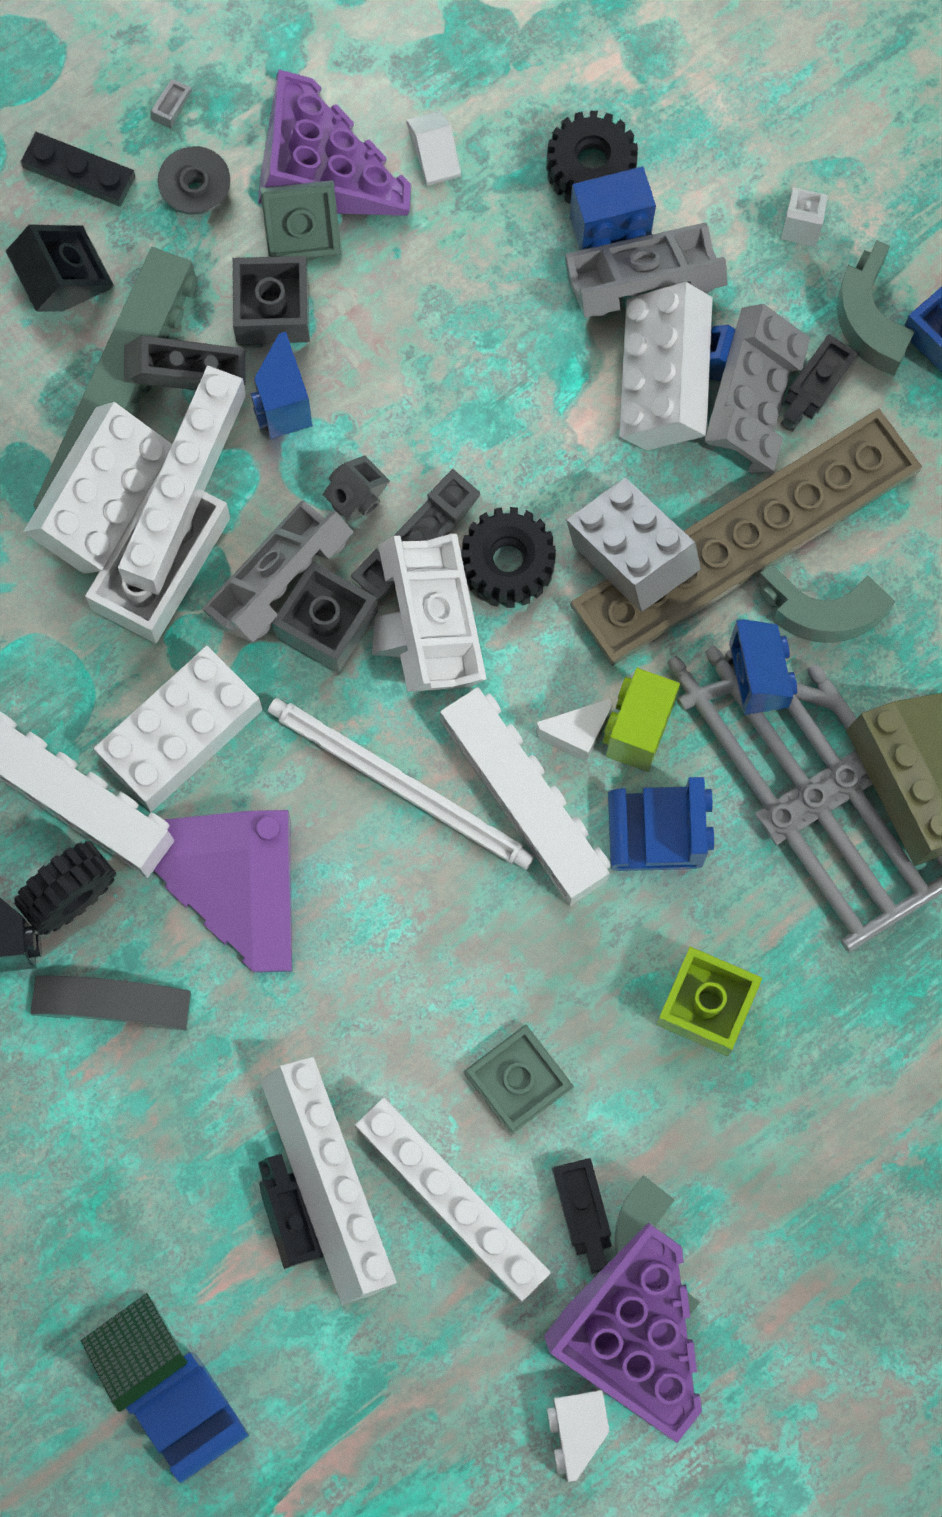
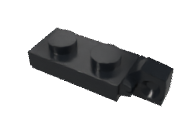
M828 334L790 386L784 401L790 407L783 415L784 419L781 425L793 432L804 415L812 420L816 413L818 414L856 362L860 353Z
M282 1154L265 1158L258 1163L262 1181L259 1182L260 1194L283 1268L287 1269L324 1257L294 1174H288Z
M591 1158L552 1167L572 1247L575 1248L577 1256L586 1254L591 1274L598 1273L607 1265L603 1249L612 1247L610 1241L611 1231Z

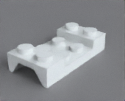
M448 534L427 541H402L401 536H393L379 544L385 581H394L408 648L407 652L400 655L407 692L467 688L486 680L457 534Z

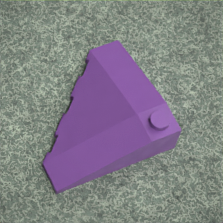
M279 69L276 76L260 175L258 204H262L260 188L333 180L337 214L407 216L410 211L411 184L403 175L398 176L397 179L391 175L383 166L387 160L383 153L370 139L366 140L363 144L351 131L354 122L337 104L330 108L318 96L322 88L313 78Z
M242 811L164 819L170 825L167 830L174 839V843L154 869L167 883L164 887L185 908L190 905L206 920L203 925L224 945L229 942L244 957L242 962L253 973L292 972L291 819L289 811Z
M648 1222L566 1306L545 1333L544 1338L550 1354L678 1443L702 1412L700 1395L694 1393L692 1373L697 1372L694 1342L687 1337L685 1321L686 1318H691L686 1285H681L679 1264L684 1263L683 1251L680 1244Z

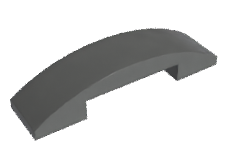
M452 469L427 495L428 500L394 536H401L402 541H427L448 535L462 520L481 494L458 472ZM377 549L351 574V578L368 593L377 597L378 602L395 589L394 581H385L380 552Z
M36 976L30 1014L33 1016L63 1019L76 1017L146 1024L147 1027L186 1031L191 991L102 978Z

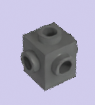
M364 455L337 467L329 476L331 483L322 495L332 504L333 509L347 520L360 515L366 517L379 506L380 500L378 498L390 480Z

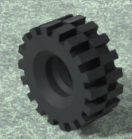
M590 110V117L584 118L583 112L575 113L574 122H571L567 117L562 121L561 129L556 126L552 132V140L549 139L547 149V178L550 184L554 183V192L558 196L563 192L565 193L564 201L570 205L572 184L637 168L638 145L634 143V134L631 129L625 132L626 123L621 119L616 124L613 123L612 114L606 112L604 118L597 117L598 111ZM585 149H597L605 154L606 162L601 167L588 168L579 163L578 155Z
M502 507L494 509L493 516L489 517L487 512L479 516L478 524L473 521L469 526L468 536L464 535L461 550L467 585L470 590L475 588L479 599L484 601L488 597L491 599L490 605L496 607L499 606V602H507L506 608H515V602L521 601L522 606L530 603L531 596L534 595L538 598L543 594V587H548L551 582L556 557L551 531H545L546 524L541 519L535 522L533 520V513L527 510L524 516L519 515L517 507H510V513H503ZM503 546L517 548L523 556L521 566L511 572L500 570L493 560L494 554L499 548Z
M80 842L73 849L69 847L64 850L62 855H56L48 865H43L37 870L38 873L26 881L27 885L20 888L18 891L19 895L14 899V904L28 922L34 926L39 935H47L52 930L54 932L59 930L63 924H69L78 914L79 916L83 914L89 905L99 900L98 897L108 890L107 886L114 882L116 872L92 842Z

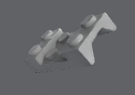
M706 222L565 254L568 281L584 318L603 316L608 312L620 310L619 297L636 296L645 291L665 288L682 282H687L703 292L728 286L726 260L724 257H716Z
M765 304L741 308L704 440L709 445L734 449L749 459L748 471L752 474L773 472L775 470L783 437L774 432L790 373L802 371L810 342L809 336Z
M301 500L206 603L202 610L220 629L253 643L269 631L272 621L278 616L269 604L279 599L285 593L288 583L298 573L303 572L310 566L314 555L330 559L332 556L340 553L346 546V540L354 533L353 530L336 511L332 510L324 518L305 501Z

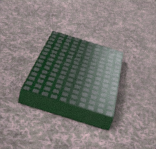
M148 1293L80 1340L111 1403L118 1412L123 1411L188 1363Z

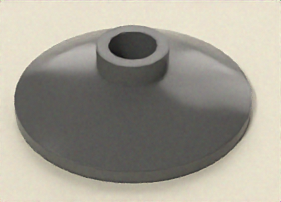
M190 146L173 152L162 163L158 173V187L162 198L171 208L185 214H202L213 210L223 202L230 189V172L226 162L219 154L205 147ZM192 183H200L202 185L198 189L189 188Z

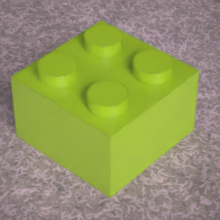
M637 667L632 679L625 676L615 707L620 712L612 711L604 732L605 736L602 743L608 745L606 757L646 772L650 771L675 704L680 686L679 682Z
M690 946L656 1025L725 1056H729L763 978Z

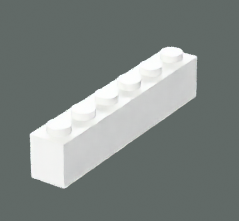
M207 365L118 566L124 583L159 595L246 397L243 378Z
M477 687L441 710L440 722L531 852L535 855L566 902L571 906L608 881L610 874L608 868L611 867L610 862L600 848L597 847L593 850L585 837L589 834L581 820L577 816L571 819L563 806L567 803L559 789L555 785L552 787L547 785L542 777L545 771L533 754L528 757L520 746L523 740L512 724L506 726L498 714L502 711L494 697L490 693L484 695L480 688Z
M0 712V780L148 878L174 843L173 837L167 830L170 825L152 812L147 817L136 810L139 804L126 794L120 792L118 796H115L106 790L108 784L96 774L89 772L85 776L75 768L78 764L64 753L59 751L56 756L45 749L47 746L45 741L30 731L26 736L15 729L17 724L7 715Z
M314 1057L279 1066L262 1078L260 1082L338 1297L343 1306L375 1295L397 1282Z
M385 1098L380 1100L355 1124L356 1130L520 1304L550 1276L551 1272Z

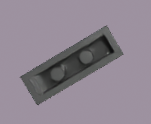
M142 335L124 345V382L197 390L208 365L243 378L245 386L246 348Z

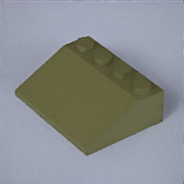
M942 693L893 701L861 713L846 732L914 867L942 856Z

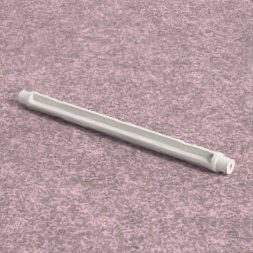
M277 697L270 704L268 712L277 717L281 724L308 740L315 742L324 750L501 857L509 864L515 863L525 870L532 864L535 855L525 850L523 844L482 822L478 817L414 778L402 773L401 770L334 729H330L294 704H287Z

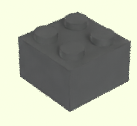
M307 257L232 258L233 329L236 344L274 343L278 334L283 332L287 333L290 343L310 342Z
M312 561L278 612V616L273 620L274 636L335 672L340 673L378 613L377 597Z

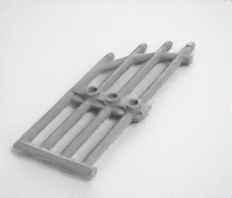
M715 646L705 651L712 666L716 667L715 670L722 681L703 687L698 685L692 674L686 670V665L679 657L675 656L668 661L671 672L674 676L678 677V682L686 692V694L676 698L679 706L683 711L695 706L763 805L764 808L755 813L763 830L776 846L787 840L850 934L841 939V944L848 953L942 894V875L929 884L925 883L862 792L872 786L873 783L856 750L840 759L800 702V700L833 710L846 730L857 719L831 680L826 678L827 674L817 663L809 667L807 671L812 681L818 685V689L797 683V694L793 695L792 702L787 710L827 766L825 770L808 779L763 712L746 715L796 787L776 799L709 701L731 693L742 708L735 671L728 661L724 660L725 657L722 652ZM848 800L854 805L914 892L896 905L831 813L832 810ZM817 820L882 913L865 925H862L799 832ZM940 856L936 860L942 867V856Z

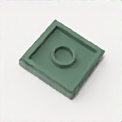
M333 180L260 188L269 257L306 256L307 258L342 255Z
M527 1024L464 1070L466 1077L510 1135H513L574 1088V1085Z

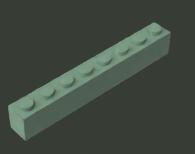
M151 246L33 504L35 510L96 407L115 402L138 418L140 398L143 392L148 393L152 385L124 382V345L141 335L168 339L172 328L177 329L179 327L184 312L182 305L186 297H192L198 282L192 261Z

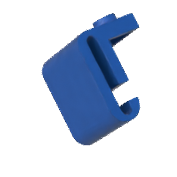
M689 777L686 787L643 788V793L626 794V788L609 791L610 869L616 871L689 870L703 867L708 850H714V829L706 825V812H712V789H705L704 777Z
M192 1352L185 1355L188 1363L126 1408L129 1414L136 1416L157 1451L161 1452L170 1465V1471L180 1484L249 1436L244 1425L202 1361Z

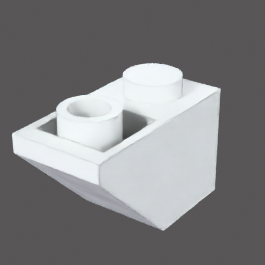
M602 1390L554 1398V1407L547 1408L550 1432L559 1433L561 1449L554 1450L558 1475L566 1474L567 1482L577 1481L610 1432Z

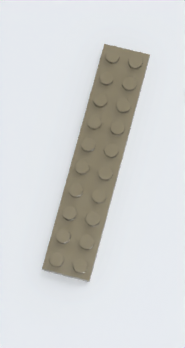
M878 408L684 530L695 541L701 570L643 612L637 609L607 579L572 600L570 606L607 660L614 666L758 575L770 564L773 565L919 473L922 465Z

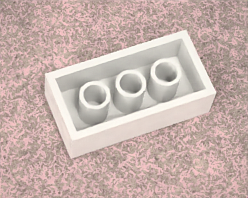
M687 282L637 295L626 300L619 437L645 450L705 437L707 433L712 297Z
M115 402L96 407L23 532L83 574L102 571L166 460L172 443Z
M159 473L103 570L99 572L85 595L92 611L157 644L230 520L227 503L204 492L159 595L124 583L118 566Z
M205 646L93 749L99 760L151 813L262 711L259 697L208 646Z

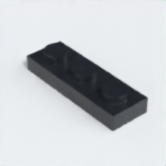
M37 131L20 161L22 168L119 207H121L136 177L133 169Z

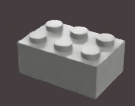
M627 478L619 481L566 519L573 547L641 612L701 570L695 541Z

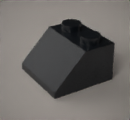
M28 225L5 251L36 312L65 311L110 290L114 286L84 226Z
M0 898V972L36 969V957H42L40 935L35 934L34 926H30L20 913Z

